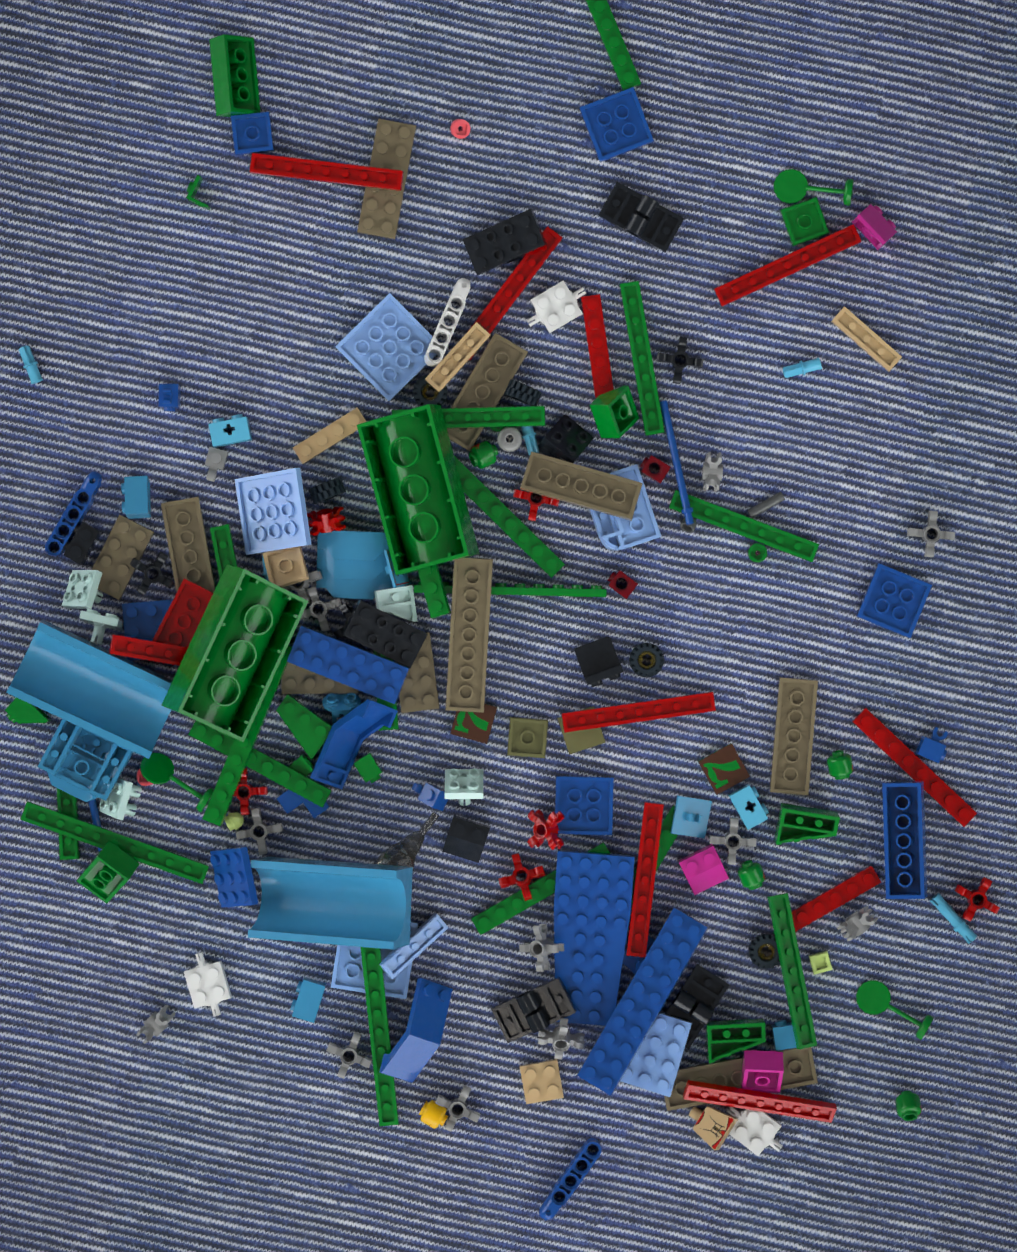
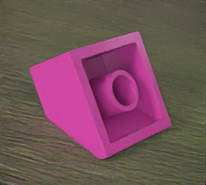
M870 204L852 223L879 250L897 231L895 230V224L882 216L883 212L876 205Z
M712 844L678 860L694 895L729 879Z
M744 1050L741 1088L767 1093H780L784 1073L783 1052Z

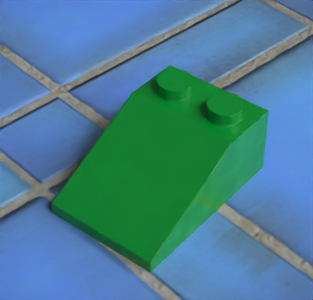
M108 841L76 881L105 903H108L131 878L140 863L122 851L116 844Z

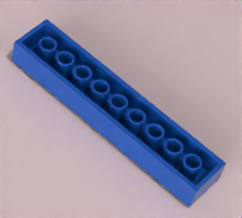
M673 908L577 1076L610 1096L614 1093L708 930V926L681 910Z

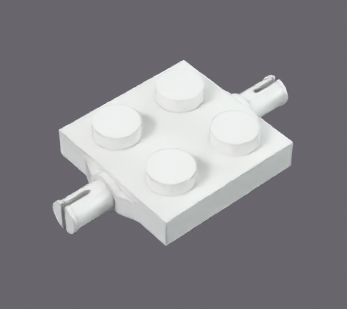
M563 280L534 297L530 301L535 308L536 315L526 320L531 327L540 321L545 325L550 334L582 315L583 313L578 306L577 299L586 294L584 288L582 287L573 293L568 289Z
M203 952L195 954L198 965L193 969L184 971L194 1008L211 1006L213 1017L219 1016L221 1013L218 1003L232 998L222 961L206 963Z
M733 1107L727 1109L726 1112L738 1119L729 1133L733 1138L757 1156L769 1145L777 1150V1152L780 1151L783 1145L774 1139L775 1134L782 1127L780 1123L765 1112L747 1109L738 1112Z

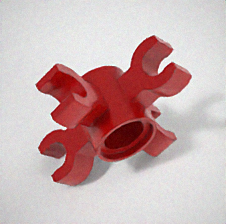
M514 489V498L528 500L531 505L528 520L536 521L538 507L543 503L558 506L559 500L542 496L541 502L533 503L531 501L532 492Z
M335 506L333 509H322L317 512L311 511L307 513V517L312 518V520L308 521L309 526L313 527L310 535L316 536L319 532L329 533L346 528V525H342L339 522L346 519L345 516L339 515V512L344 508Z
M247 768L244 769L234 794L240 800L241 815L250 814L249 798L252 795L268 794L267 786L252 787L248 783ZM245 786L248 788L249 795L247 797L240 795V787Z
M538 809L536 812L531 810L527 816L535 824L533 827L534 836L527 841L531 848L535 845L540 847L546 838L552 850L556 847L561 849L564 842L557 836L559 830L557 824L565 817L562 812L559 811L556 814L553 811L546 821L541 810Z
M519 853L511 855L515 870L511 876L498 879L500 887L502 889L516 884L518 887H521L524 900H530L532 896L528 885L531 879L545 876L543 866L528 870L522 866ZM520 873L527 875L524 881L517 880V876Z
M983 877L978 889L972 891L960 885L956 886L954 891L966 897L969 903L962 915L964 919L971 922L976 910L983 907L995 914L998 913L1000 907L987 901V896L985 895L993 881ZM980 894L981 902L974 904L973 897Z

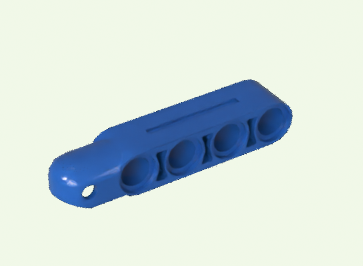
M96 471L89 473L80 489L74 494L45 544V550L49 555L60 556L65 552L63 549L66 543L72 540L74 529L78 524L82 523L94 502V497L102 483V475ZM86 492L89 499L86 503H82L80 495ZM73 509H77L79 512V516L75 520L70 516ZM63 526L69 528L67 536L61 534L60 530ZM54 542H57L60 547L56 553L51 550V545Z
M590 1138L585 1141L553 1186L549 1196L539 1209V1216L541 1218L549 1220L556 1215L599 1158L602 1149L597 1139ZM591 1144H595L598 1147L594 1153L587 1150ZM579 1160L587 1162L584 1168H579L576 1164ZM567 1176H574L576 1178L572 1184L567 1183L565 1179ZM561 1191L565 1196L562 1199H557L554 1197V1194Z

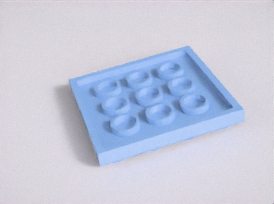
M389 293L335 347L390 402L427 365L424 361V356L433 336ZM430 353L429 357L433 359L437 354Z
M300 468L235 479L246 555L311 545Z
M411 922L410 935L418 929L417 922ZM337 945L331 988L365 993L361 947ZM381 949L382 961L394 950ZM412 962L394 979H391L383 970L386 996L407 999Z
M659 1013L623 1075L621 1082L671 1097L692 1022Z

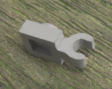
M209 447L205 466L210 467L206 477L208 481L215 482L218 469L224 471L228 451Z

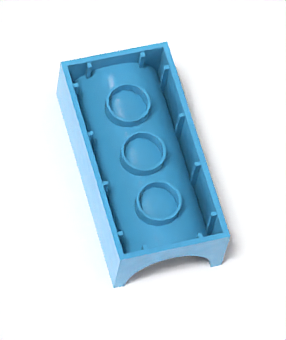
M42 619L6 693L149 759L171 712L170 709L161 705L173 680L120 655L109 654V650Z
M264 857L251 860V868L256 869L260 877L262 897L258 918L253 927L248 930V938L392 950L410 945L413 867L283 857Z

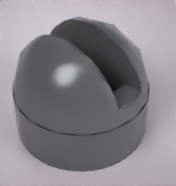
M684 518L680 528L687 533H693L697 522L693 518L694 524L686 525Z

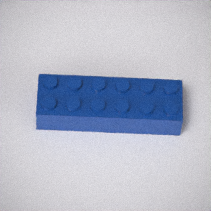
M305 626L300 627L287 662L392 704H396L410 669Z
M924 781L882 783L886 899H925L927 897Z

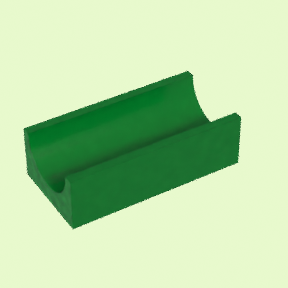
M427 404L357 424L395 574H409L441 563L479 555L441 405Z
M226 565L161 706L215 729L225 736L244 742L307 606L308 600L244 568Z

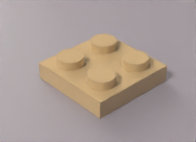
M301 546L262 553L270 582L283 588L309 579Z
M557 1059L520 1065L526 1104L564 1098Z

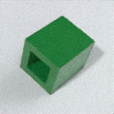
M371 752L353 763L365 783L370 781L372 784L381 778L379 774L383 771Z

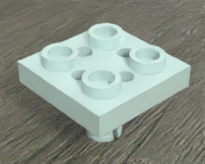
M72 570L61 606L67 609H92L94 602H101L102 598L98 597V595L103 597V593L97 591L102 572L98 570Z
M87 609L86 612L81 611L79 618L83 622L94 625L90 640L92 643L102 645L106 628L122 631L123 623L117 615L106 613L105 616H102L101 613L92 609Z
M445 769V799H459L458 803L461 806H464V799L465 806L471 803L470 799H483V769Z

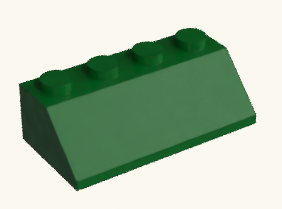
M223 34L209 39L216 116L231 117L234 115L260 113L254 38Z

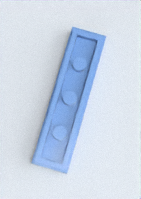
M434 913L410 935V945L395 949L379 965L391 979H394L448 929L447 925L437 913Z

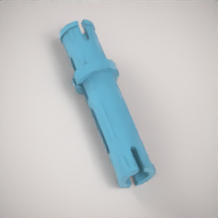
M939 893L930 899V902L954 927L953 930L955 932L958 931L968 944L977 938V935L966 924L967 921L965 919L962 920Z

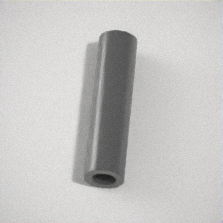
M779 492L750 508L747 512L752 519L784 501L785 498Z

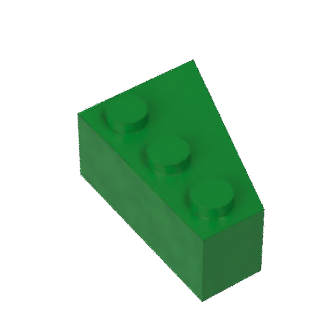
M288 694L276 711L312 760L325 743L332 725Z
M781 803L774 838L775 844L780 845L793 841L800 842V840L837 836L840 816L835 811Z
M763 1018L708 1021L706 1024V1042L709 1064L741 1050L744 1051L766 1042Z

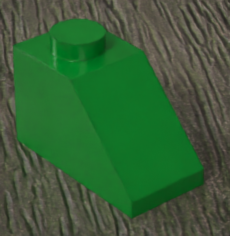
M16 698L5 709L8 713L6 716L13 723H48L51 720L40 708L19 698Z

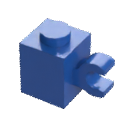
M159 384V407L164 408L165 412H175V408H180L181 385Z
M934 727L931 738L922 736L915 754L939 763L940 760H944L947 754V750H945L946 745L939 743V741L944 740L948 732L944 731L942 736H938V727Z
M415 782L412 790L420 793L417 800L431 808L444 810L449 800L445 799L444 789L427 782L424 786Z

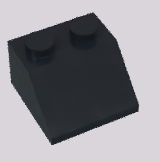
M454 815L442 852L479 863L490 826Z

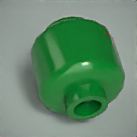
M483 441L472 446L468 456L474 467L477 466L479 469H483L495 464L498 450L494 444L491 445L488 441Z
M843 750L834 751L827 758L829 774L835 777L836 780L849 778L850 774L854 771L851 755L844 753Z
M752 860L743 862L741 864L742 867L737 872L742 886L749 888V890L761 887L765 880V874L760 863L752 862Z
M903 1091L896 1097L895 1104L898 1116L905 1121L916 1120L922 1112L919 1096L911 1091Z

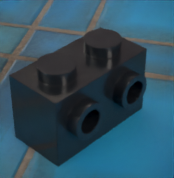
M86 522L78 524L73 532L75 534L72 541L69 540L63 549L65 551L64 556L79 565H84L103 532Z

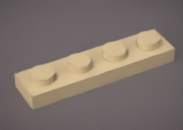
M845 306L831 321L888 372L902 358L900 354Z
M476 322L425 378V381L440 393L491 335Z
M357 407L294 446L293 450L302 464H305L358 431L357 424L364 423L366 420Z

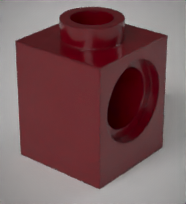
M652 455L649 458L645 457L640 465L643 468L641 473L661 484L671 468ZM655 463L659 466L657 474L650 473V464Z
M620 570L617 573L614 571L607 579L610 582L608 586L625 599L629 597L638 585V583ZM623 578L626 580L627 585L624 589L617 588V579Z

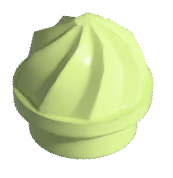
M238 812L228 813V816L225 817V822L229 830H239L244 822L243 815Z

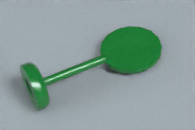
M789 169L781 172L776 177L774 192L779 200L788 204L797 203L802 200L807 190L844 194V205L851 206L854 179H847L844 189L808 186L806 177L800 171Z
M152 753L149 759L144 757L140 764V771L147 781L153 784H164L171 779L199 798L200 801L196 809L200 813L209 804L214 789L209 788L202 795L173 776L174 765L167 756L161 753Z
M871 980L863 983L858 988L856 1000L861 1010L865 1013L876 1015L888 1008L919 1026L916 1038L922 1040L934 1019L933 1016L926 1015L923 1021L920 1022L890 1005V992L882 982Z

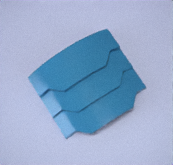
M336 530L329 533L319 532L317 539V571L321 572L323 579L316 581V588H326L334 598L374 599V591L393 588L390 574H386L385 570L387 562L384 550H389L385 533Z
M62 719L37 767L48 773L52 786L84 802L96 798L107 801L124 767L128 764L133 751Z

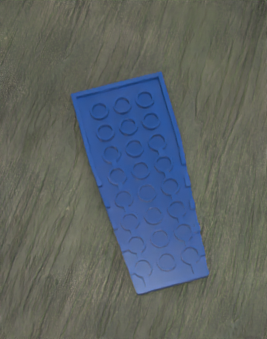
M558 850L554 896V944L564 943V951L554 953L555 978H561L577 1010L576 1013L565 1017L568 1019V1023L606 1026L616 1009L631 914L635 856Z

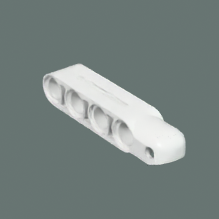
M461 278L456 282L425 353L424 361L430 367H436L441 362L463 312L465 300L470 291V280L466 278ZM451 302H458L460 308L452 307ZM444 319H451L453 325H446ZM441 335L446 339V342L440 343L436 337ZM436 353L439 359L432 360L429 354Z

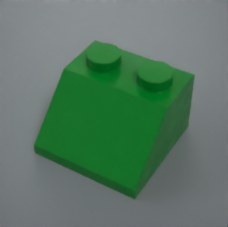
M628 385L601 394L590 404L601 438H620L639 420Z

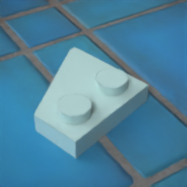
M413 585L374 591L377 609L412 622H418Z

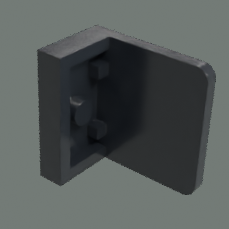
M563 415L543 438L538 448L543 455L574 463L591 443L593 437L569 416Z
M610 637L601 638L575 649V654L587 685L591 684L592 687L603 684V679L609 678L611 681L621 677L620 673L623 672Z

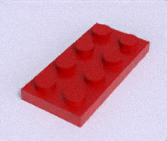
M184 578L152 641L189 647L213 592Z

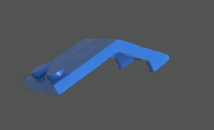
M367 699L335 722L331 727L310 778L343 789L363 740L383 726L391 728L398 710Z
M418 978L406 1032L389 1054L383 1055L379 1073L413 1083L441 1044L453 989Z

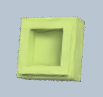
M827 950L808 956L814 975L833 970Z

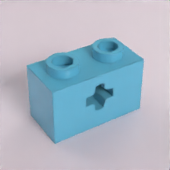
M238 414L231 416L232 419L224 421V418L212 420L213 423L208 425L213 447L251 441L252 435L248 417ZM229 425L232 428H235V430L232 431V435L225 432V430L229 428Z
M747 784L728 795L747 830L768 819L766 814L769 812L764 803H759L757 799L759 794L754 786L751 788ZM748 801L750 803H754V805L752 806L753 810L751 811L749 809H745V807H747L746 802Z

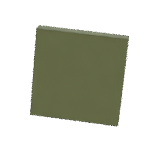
M594 706L583 710L594 709ZM562 717L557 718L569 755L606 743L601 727L564 733Z
M510 717L507 755L545 758L548 720Z

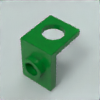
M197 175L194 182L191 181L187 188L188 195L186 198L188 201L210 210L207 204L194 199L203 180L201 176Z
M302 754L288 767L308 776L315 766L305 754Z

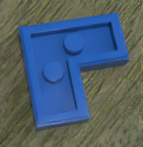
M287 790L276 798L287 814L302 803L313 818L330 807L326 802L322 808L291 790Z

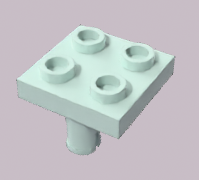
M119 777L107 801L101 799L99 811L119 820H123L124 815L134 816L136 812L132 810H136L137 806L129 804L128 800L130 796L140 797L141 794L135 791L141 792V786L133 785L132 782Z

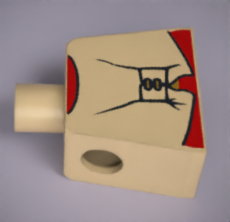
M694 1106L689 1113V1116L697 1121L693 1130L714 1150L720 1149L738 1121L737 1118L711 1106H707L704 1111Z

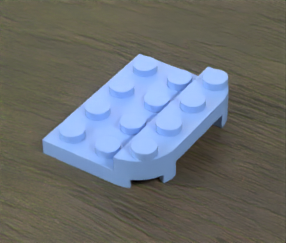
M637 464L609 473L643 483ZM644 483L642 484L632 521L589 509L598 537L608 550L620 551L661 537Z

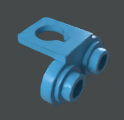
M330 693L323 698L322 704L325 710L332 712L334 724L338 721L337 718L340 714L345 716L361 704V699L354 693Z

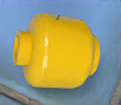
M435 1100L426 1101L419 1112L421 1122L433 1129H436L439 1125L443 1126L448 1118L445 1115L447 1108L437 1105Z

